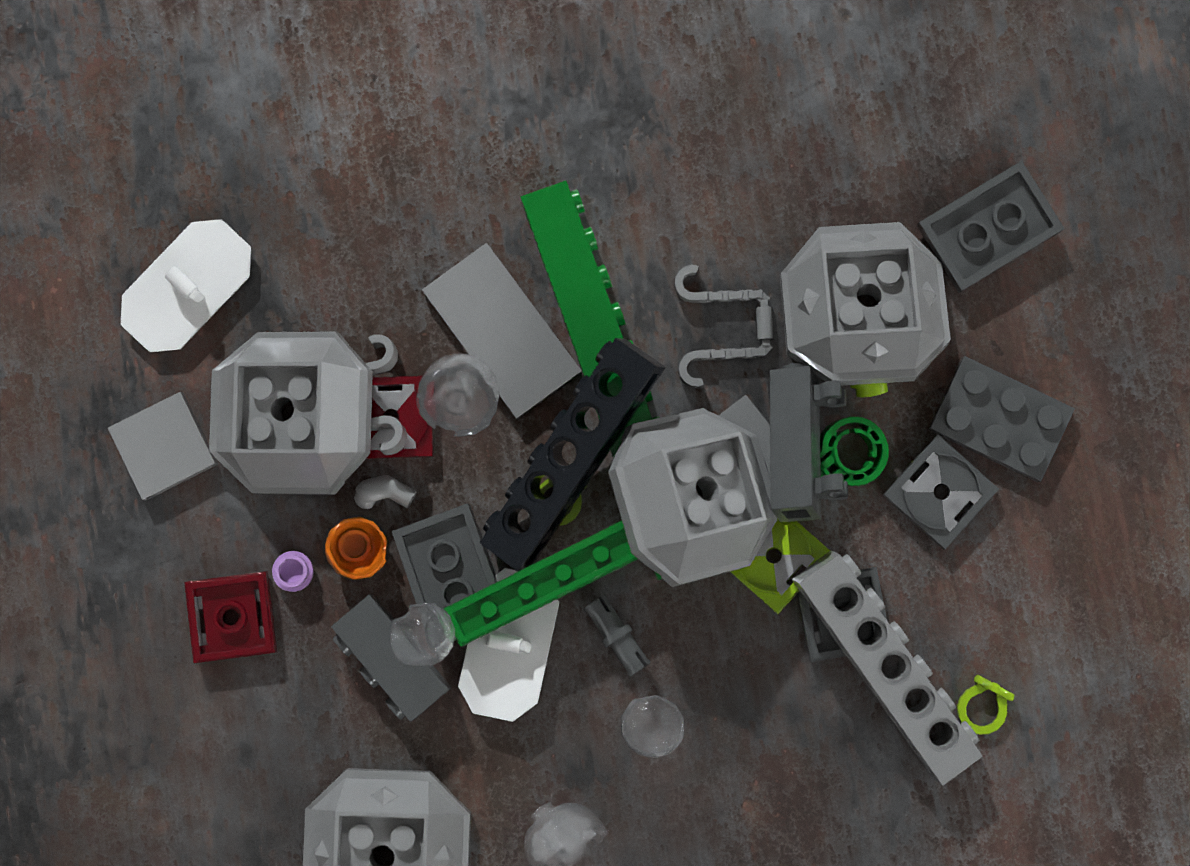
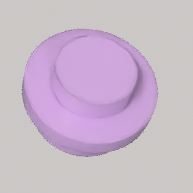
M288 551L281 554L275 560L272 568V576L275 583L281 589L289 592H296L306 588L314 574L311 560L305 554L298 551Z

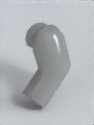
M381 475L360 482L355 489L354 500L360 508L371 509L376 501L389 498L408 509L417 491L389 475Z

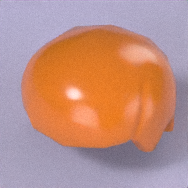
M360 516L342 519L329 531L325 543V554L328 563L337 574L351 580L370 578L386 563L387 539L375 522Z

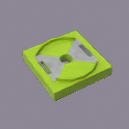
M777 519L751 565L731 571L730 573L778 615L799 592L794 582L791 586L787 584L788 580L802 565L806 568L830 550L797 521L780 522ZM778 549L781 551L782 558L778 563L767 561L766 555L769 550Z

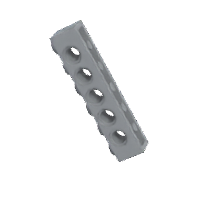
M831 550L792 578V581L929 774L944 786L983 757L975 746L980 739L966 721L960 724L951 711L956 708V705L945 690L940 688L936 691L928 678L933 673L925 661L918 654L912 657L904 644L909 642V639L895 621L890 624L880 612L885 608L880 597L871 587L865 590L858 581L857 577L862 573L848 554L841 557L839 553ZM848 587L851 592L849 604L843 608H836L833 601L835 593L840 588ZM872 621L875 626L874 635L867 641H859L857 633L860 625L864 622ZM890 655H896L898 658L897 669L891 674L884 675L881 669L883 660ZM919 688L922 693L921 701L915 707L907 708L905 703L907 694L911 690ZM938 722H944L945 732L943 736L938 740L931 741L929 738L931 727Z

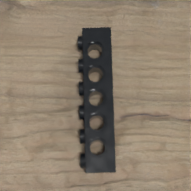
M615 338L613 343L608 341L601 348L595 359L599 364L590 377L586 375L579 381L573 391V396L576 397L567 411L563 409L555 417L550 426V430L553 433L545 445L543 443L539 444L531 453L527 462L531 466L523 478L518 477L513 481L505 494V497L508 498L501 511L496 510L488 518L483 527L486 534L480 541V544L517 572L535 563L666 368L627 339ZM616 373L622 379V389L618 395L613 396L607 389V382L610 376ZM590 408H594L599 414V424L594 430H590L584 420L585 414ZM567 442L572 443L576 449V458L571 464H568L562 456V449ZM544 476H548L554 486L553 493L549 498L545 497L540 490V482ZM522 509L528 512L531 518V525L527 531L523 530L518 524V514Z

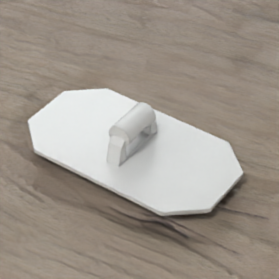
M222 219L191 222L122 294L121 326L149 352L180 350L250 277L251 246Z
M504 568L495 575L497 582L517 573V571ZM559 600L541 607L467 645L458 687L473 714L514 722L538 704L560 604Z

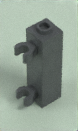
M799 363L784 365L782 369L770 370L771 510L780 522L821 519V499H848V482L843 481V474H828L821 477L820 406L831 408L846 406V390L841 389V381L839 380L826 381L819 385V380L812 368Z

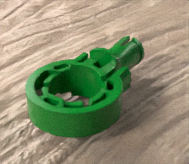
M863 417L840 418L831 422L820 434L821 477L828 474H843V481H847L848 486H861L875 480L884 470L888 461V442L882 430L874 422ZM848 423L863 427L862 429L850 428V432L849 429H843L836 433L838 428ZM849 433L860 435L868 446L867 456L871 458L876 457L875 462L865 461L863 466L857 470L846 468L838 456L837 445L841 437ZM831 466L833 470L828 472L827 468ZM857 474L858 478L853 479V476Z

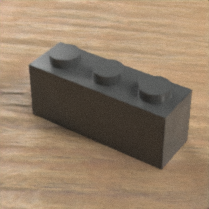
M374 594L366 596L331 626L337 634L333 637L335 644L346 656L349 657L352 653L363 665L359 669L361 675L373 688H376L378 685L382 687L389 696L385 701L387 706L400 720L406 716L412 722L452 688Z

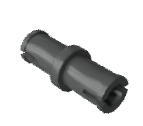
M606 595L601 596L584 608V611L588 613L605 638L602 643L606 648L611 647L628 672L629 677L651 663L630 634L633 629L628 623L624 625L607 600Z

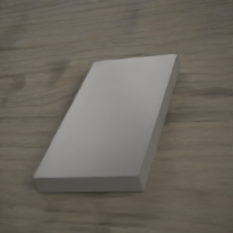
M487 242L422 289L428 300L517 420L582 373V370Z

